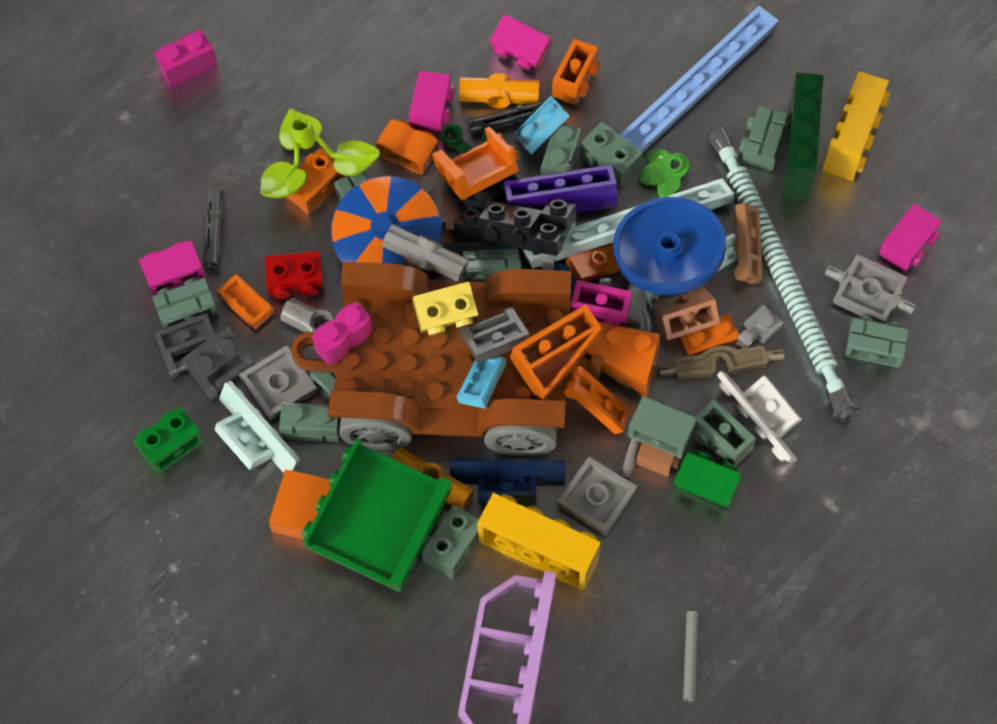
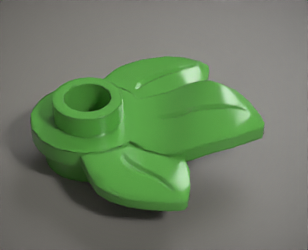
M655 149L648 152L645 156L649 164L641 170L638 182L644 185H657L659 198L677 193L681 187V179L690 170V163L687 157L680 153L670 154L664 149ZM674 163H680V166L678 168H671V166Z

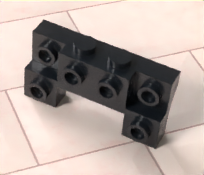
M487 187L464 199V209L453 222L454 236L557 256L562 250L570 227L576 220V204L568 203L564 200L550 199L543 210L500 203V191L498 189Z

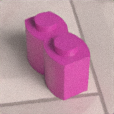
M358 302L345 306L339 311L335 320L325 322L314 332L312 339L317 354L328 365L341 361L348 354L350 348L364 343L370 337L373 331L370 315Z

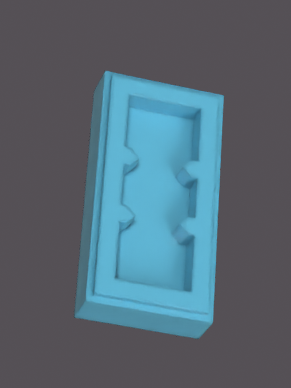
M496 356L479 364L475 360L457 395L458 403L485 409L507 365L506 358Z

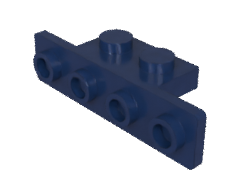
M450 459L451 477L461 483L478 484V503H488L492 494L495 493L500 496L502 494L509 495L517 501V504H536V484H565L566 461L564 459Z

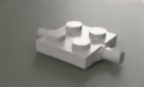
M856 254L852 264L845 271L829 264L825 272V276L839 281V289L832 303L857 315L869 316L874 319V322L885 324L890 313L896 308L911 315L915 309L916 303L901 297L902 289L908 278L907 276Z

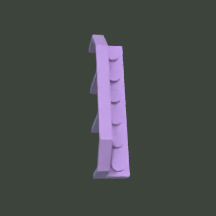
M544 571L543 580L514 575L481 597L458 716L463 724H473L466 714L470 689L515 696L513 713L518 714L516 724H530L556 588V573ZM516 586L535 589L534 597L539 598L538 609L532 608L529 626L534 627L533 636L482 627L487 605ZM480 637L525 645L524 655H529L527 666H521L518 684H523V688L472 679Z

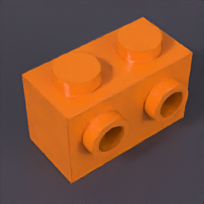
M575 38L573 39L552 80V97L577 106L581 97H586L590 87L589 80L591 76L595 77L601 64L598 61V47Z
M319 148L314 154L311 153L305 158L303 164L298 169L305 171L307 176L306 182L298 192L287 196L288 199L308 215L335 191V181L346 177L334 169L333 162L335 159L330 157L322 148Z

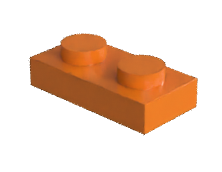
M730 314L720 316V324L678 337L686 357L701 355L712 347L729 346L739 341V333Z

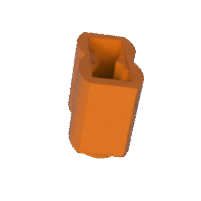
M390 119L375 146L380 151L382 158L400 164L414 173L424 175L433 160L432 154L438 151V140L428 131L414 130L404 120Z

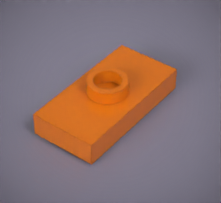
M613 243L569 256L566 260V264L572 271L575 279L587 282L620 272L614 257Z
M237 274L216 291L217 296L254 330L275 313L274 307Z

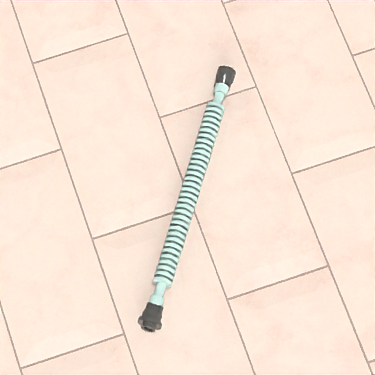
M727 127L717 128L709 134L708 138L716 153L721 157L722 162L727 164L730 170L727 174V179L738 203H746L759 208L762 255L770 269L771 275H773L774 281H776L778 290L781 293L782 299H784V303L801 336V340L804 342L816 372L824 374L826 378L828 396L834 409L833 416L835 419H841L843 422L849 421L858 415L857 411H859L861 406L859 402H855L842 379H838L834 371L837 361L834 359L830 347H828L829 344L817 322L816 316H814L813 310H811L808 299L756 191L755 185H753L747 168L740 167L736 160L738 155L735 151L736 147Z

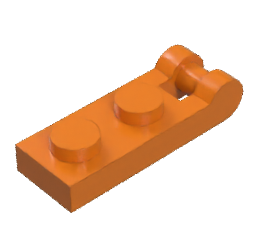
M574 366L568 374L570 381L565 385V396L576 399L614 434L624 432L628 408L584 368Z

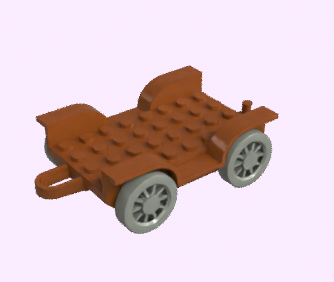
M343 261L341 274L342 309L351 303L358 302L370 315L373 331L364 343L350 348L348 354L341 361L328 365L323 359H308L303 356V350L306 347L314 346L312 339L314 332L300 334L295 338L291 346L293 360L299 368L307 371L336 373L334 390H330L328 417L341 418L339 435L345 442L353 445L356 438H359L363 446L372 450L402 448L411 442L412 432L413 434L482 437L484 432L485 445L497 453L516 457H533L547 454L556 447L557 427H565L566 396L564 389L566 383L570 380L567 375L547 400H537L511 361L510 355L512 350L498 355L506 358L507 365L486 408L458 403L457 395L475 358L466 343L462 341L456 324L446 326V331L440 334L429 336L428 331L421 333L412 299L413 296L465 282L430 280L424 272L400 264ZM513 269L491 275L486 283L469 282L478 312V317L472 319L473 324L503 313V309L512 306L529 332L530 337L570 314L572 271ZM594 355L591 360L582 357L575 366L584 368L594 378H598L601 375L604 358L600 355Z

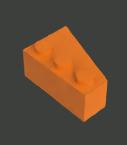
M584 305L512 348L510 359L537 400L548 399L595 343L602 327L588 306Z
M598 322L602 327L600 335L583 357L591 360L594 355L602 356L604 364L602 365L601 373L604 372L616 379L617 383L623 386L627 385L639 392V395L648 398L660 351V334Z

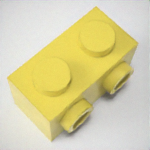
M469 282L413 296L412 299L421 333L428 331L429 336L443 333L446 331V326L456 324L457 328L472 325V319L478 317Z

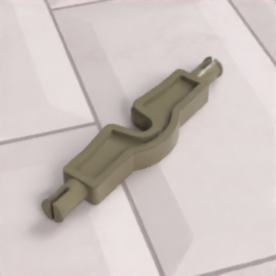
M716 346L706 350L701 355L676 358L674 364L657 366L659 378L676 375L677 380L712 378L717 374L716 362L722 360L725 362L728 372L734 375L749 370L766 368L767 363L771 361L784 360L783 348L766 351L764 346L742 349L730 346Z

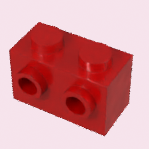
M320 251L265 256L266 286L270 298L287 299L290 296L296 295L312 297L318 293H325L323 263Z

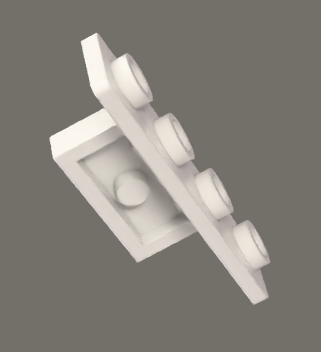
M720 371L717 374L718 378L722 381L719 383V386L729 397L733 395L739 402L736 407L746 418L751 417L757 424L754 426V429L764 440L767 438L774 445L771 450L782 462L784 460L790 463L796 462L798 459L782 441L781 437L802 419L766 376H763L743 393L727 373Z

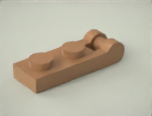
M743 203L735 205L736 215L734 223L737 228L735 248L738 254V266L734 270V276L739 281L756 285L762 280L759 208Z

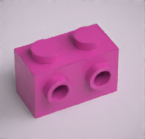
M506 14L503 15L489 40L495 54L504 59H507L508 56L517 60L516 64L527 71L531 68L536 71L539 70L553 44L550 37Z
M202 29L188 33L183 38L171 44H165L159 50L154 51L159 69L171 88L218 65L214 49Z
M426 71L418 72L409 113V122L414 130L441 134L444 124H449L450 109L447 107L448 102H453L455 86H451L450 75Z
M914 203L883 241L879 255L905 272L912 265L917 267L926 254L924 252L925 248L928 245L933 247L941 236L938 230L942 221Z
M191 240L177 242L168 249L160 252H151L144 258L139 259L153 296L157 295L158 291L163 288L171 287L174 289L180 287L191 278L206 279Z
M577 280L571 302V313L587 305L598 322L626 327L632 305V291Z

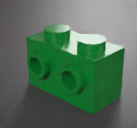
M180 406L175 410L166 412L160 421L153 426L142 429L133 441L138 451L158 475L203 443L204 439L200 430Z
M697 450L695 454L687 452L674 481L675 487L730 509L743 479L742 474L738 472L739 468L725 461L721 465L711 461L712 457Z

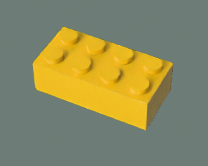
M493 493L477 523L479 543L539 571L554 572L557 579L582 591L585 590L599 562L601 542L597 541L596 536L586 531L580 533L573 530L567 522L561 519H549L544 516L542 511L535 507H523L517 504L514 498L506 494L500 496Z

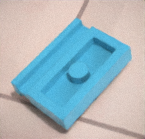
M550 96L513 134L524 148L532 154L570 115Z

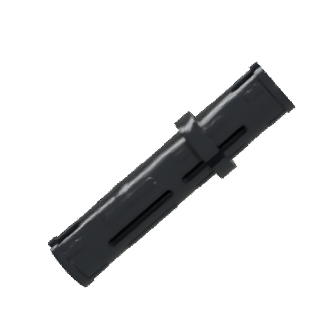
M546 100L524 106L517 104L516 108L469 119L468 125L471 136L484 133L487 127L496 130L518 123L522 125Z

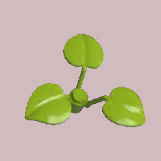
M290 108L282 122L279 140L284 148L294 150V164L277 162L270 165L261 177L260 193L270 198H283L298 192L304 186L307 178L305 171L297 169L299 167V148L309 149L313 147L315 141H318L330 157L335 158L333 162L334 169L345 176L358 175L367 170L379 158L380 151L368 143L351 140L339 144L337 153H335L321 138V123L312 116L302 114Z

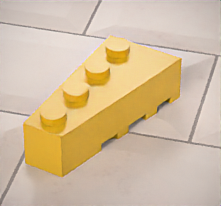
M858 71L847 103L842 111L840 121H838L834 136L830 141L823 172L850 181L854 180L856 172L862 173L867 160L866 157H863L864 150L870 151L875 138L874 135H871L872 128L878 129L883 116L882 113H879V109L881 106L886 108L891 92L886 91L889 80Z

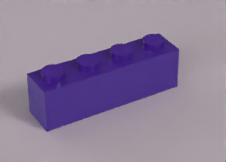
M612 165L504 181L506 204L543 210L550 199L564 200L565 202L576 204V213L618 207L617 183Z

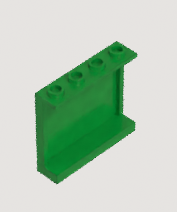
M356 438L353 445L348 444L342 456L344 463L340 470L336 469L333 472L328 483L331 488L326 496L322 495L315 507V511L318 513L313 522H307L301 537L304 538L303 543L306 549L401 593L452 491V481L441 477L439 481L363 446L361 439Z

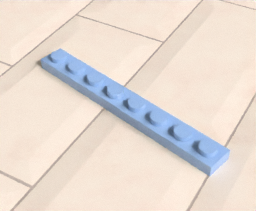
M758 6L620 135L644 152L776 29L779 20L761 6Z

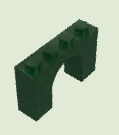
M796 72L788 108L789 119L787 129H790L791 132L783 173L781 199L808 202L817 170L824 75Z

